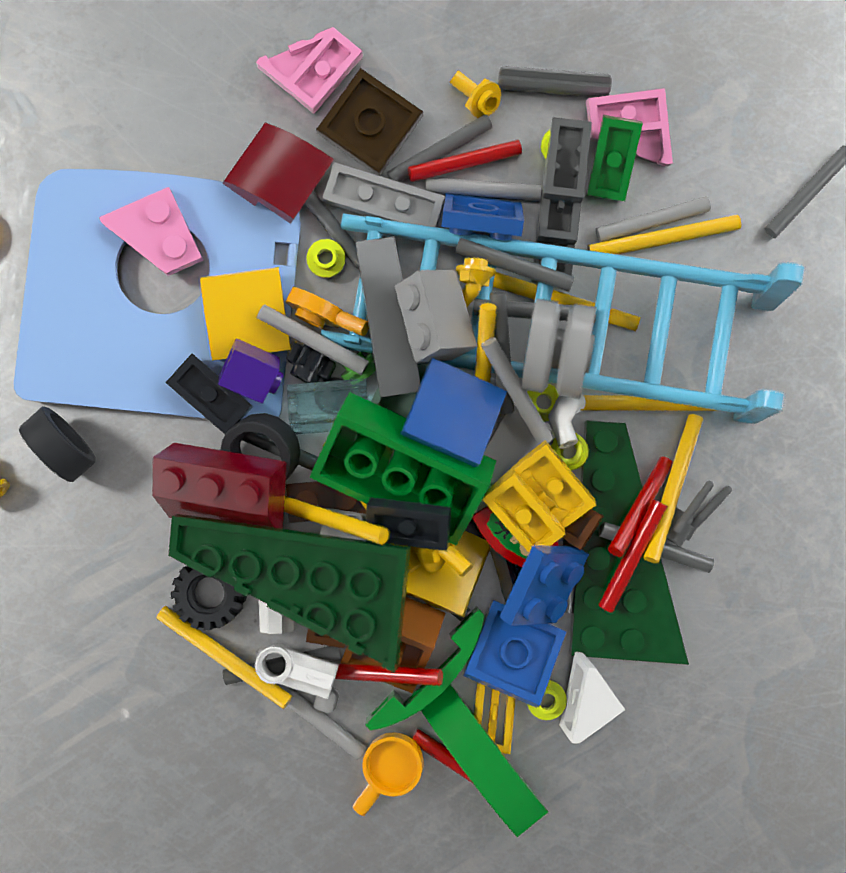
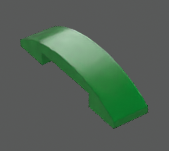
M477 606L449 633L450 638L459 647L437 668L443 672L441 686L420 685L406 700L393 690L366 718L365 726L370 731L391 726L411 717L434 701L454 681L471 656L482 629L484 614Z
M452 684L421 710L459 766L516 837L520 836L548 813L546 807L488 735Z

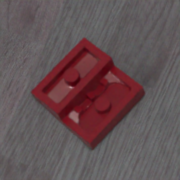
M264 123L227 175L223 184L254 206L260 202L291 224L334 159L292 133Z

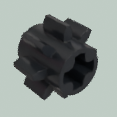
M296 342L286 358L293 365L290 374L315 387L320 378L329 382L336 368V363L330 360L329 357L305 344L301 346Z

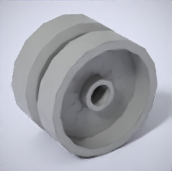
M537 298L525 357L522 390L543 393L548 387L551 368L559 369L556 384L558 395L580 399L584 375L589 373L595 335L592 334L595 307L574 304L569 309L565 330L558 328L561 311L559 303L557 301Z

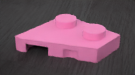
M334 27L317 33L310 40H301L289 45V50L271 58H267L266 55L260 57L256 64L258 69L315 114L363 58V52Z
M665 88L594 97L586 100L588 121L592 122L590 140L597 142L603 115L642 121L643 125L636 157L661 166L673 164Z
M169 187L99 217L101 223L106 228L115 233L167 276L204 261Z

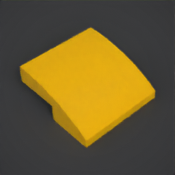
M279 267L200 278L212 361L227 359L236 338L269 353L291 350L289 335L257 319V315L264 304L286 316Z
M546 440L531 450L487 490L482 499L528 553L532 545L551 546L565 535L564 528L597 505L595 498Z
M464 531L457 546L453 544V547L473 565L470 571L461 577L446 562L436 572L426 571L421 566L412 573L408 572L407 595L424 600L427 605L464 618L490 551L489 543L486 540L467 531ZM411 546V548L417 555V547Z

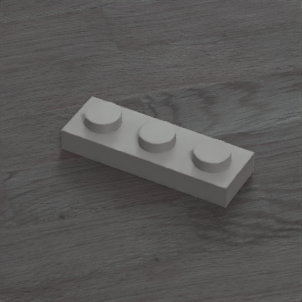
M334 162L322 199L323 203L365 216L436 227L445 196Z

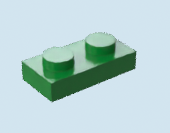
M603 115L587 187V195L619 201L626 200L642 130V121Z

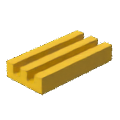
M477 682L473 715L482 725L485 685ZM492 689L487 733L495 742L500 692ZM508 695L506 697L502 744H496L503 754L511 753L516 700Z

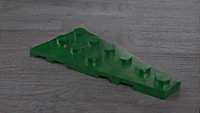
M587 420L584 424V439L587 442L589 454L581 468V483L596 500L597 505L592 509L604 517L583 549L589 556L584 564V574L575 585L569 654L574 656L575 652H582L586 657L689 665L661 558L659 563L646 561L643 558L644 552L613 613L598 606L623 556L617 557L609 552L608 547L612 541L599 537L600 526L605 521L620 527L643 487L626 423Z
M183 514L172 516L168 556L208 577L214 576L235 587V591L245 596H253L266 603V607L321 636L326 634L347 645L348 650L360 656L364 654L382 664L381 667L392 673L398 670L411 547L386 543L381 545L372 541Z

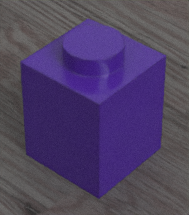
M236 338L220 371L218 385L263 404L268 392L275 394L282 381L284 373L279 371L280 357Z

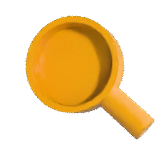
M292 287L285 301L286 304L296 310L295 316L317 328L323 329L324 325L334 328L342 327L360 336H365L369 330L368 321L349 314L327 300L300 288Z
M390 732L382 734L372 741L364 755L362 765L368 785L353 804V809L359 815L365 816L381 794L392 797L401 796L410 792L417 785L423 772L424 758L420 747L412 738L402 733Z

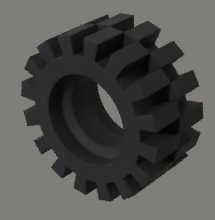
M189 566L183 567L179 571L180 575L174 578L172 585H175L174 591H171V599H175L173 609L175 612H180L182 615L180 619L184 623L188 621L191 623L190 627L195 629L204 628V630H212L225 626L240 614L243 609L242 605L247 599V596L235 591V587L214 576L208 577ZM204 578H214L224 588L223 601L215 608H205L196 600L195 588Z

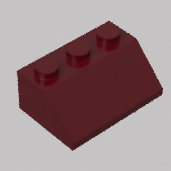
M174 442L153 457L152 496L169 518H172L173 515L183 514L283 529L287 461Z

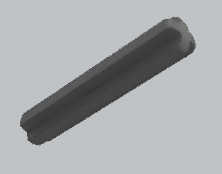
M502 66L498 75V86L501 90L602 97L609 95L612 84L611 76L601 73Z

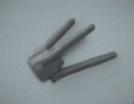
M707 481L685 512L676 507L666 539L679 547L683 545L685 540L689 541L696 529L732 492V488L726 486L694 519L693 515L714 486L712 481Z

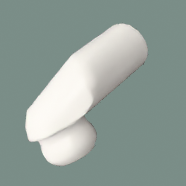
M581 394L580 399L558 396L549 414V421L551 427H553V432L560 449L568 448L578 443L571 420L575 413H579L580 409L585 407L586 401L583 394Z

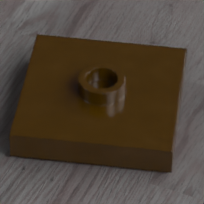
M360 68L317 127L316 132L365 168L381 176L422 119L424 111Z

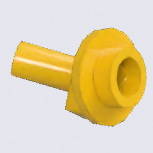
M459 70L449 82L469 98L465 106L474 117L490 116L497 110L501 99V89L498 84L484 78L477 85Z
M465 258L464 265L456 266L455 270L460 276L459 281L466 284L462 289L466 307L478 296L482 287H489L490 278L495 275V269L488 267V260Z
M449 543L447 551L417 547V557L426 571H439L446 562L463 577L473 566L451 543Z

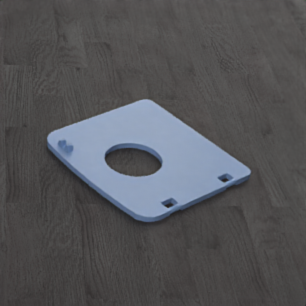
M61 169L47 175L40 183L35 199L14 375V390L16 394L22 399L35 402L206 419L165 383L191 353L218 376L226 359L212 361L202 293L196 301L185 309L169 314L151 313L135 306L122 291L117 273L119 256L126 242L101 223L99 217L169 187L190 232L201 241L206 249L209 259V276L279 267L285 303L292 287H295L301 230L299 213L290 224L260 202L254 206L225 186L222 181L104 169ZM276 244L289 245L287 266L274 264ZM285 303L286 316L291 318L292 307ZM288 350L271 352V354L280 357L279 371L284 373L275 394L268 392L263 404L241 395L253 406L244 418L251 414L259 413L280 417Z

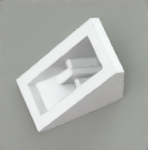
M575 652L566 692L567 702L561 715L560 727L571 743L580 744L625 709L589 659L582 652Z

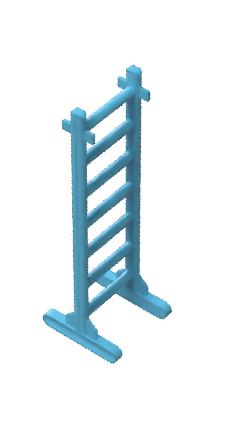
M343 213L342 230L368 233L367 240L395 236V238L425 242L420 270H436L440 245L457 247L460 238L513 256L542 260V266L554 270L557 268V262L601 269L595 302L596 319L592 329V334L595 335L589 373L584 375L582 388L734 413V421L756 424L782 412L784 393L758 390L745 399L721 395L738 290L753 293L752 308L773 311L802 285L805 269L802 265L780 263L768 276L742 274L516 239L497 240L489 237V235L477 233L467 236L457 235L449 232V229ZM488 264V267H492V268H494L495 271H496V267H495V266H492V265H489V264ZM617 272L661 278L644 382L600 375ZM495 275L490 278L489 287H482L475 299L490 300ZM359 278L353 315L367 321L361 278ZM677 281L722 287L705 392L660 385ZM538 282L534 303H536L537 298L551 300L553 286ZM472 310L471 325L477 343L479 315H474ZM321 330L320 335L346 349L373 353L369 337L360 336L351 331L349 334ZM477 347L453 360L441 362L452 367L475 370ZM525 359L524 363L511 361V366L519 378H523ZM493 366L491 369V373H495V369L493 368ZM551 368L549 383L557 384L559 369Z

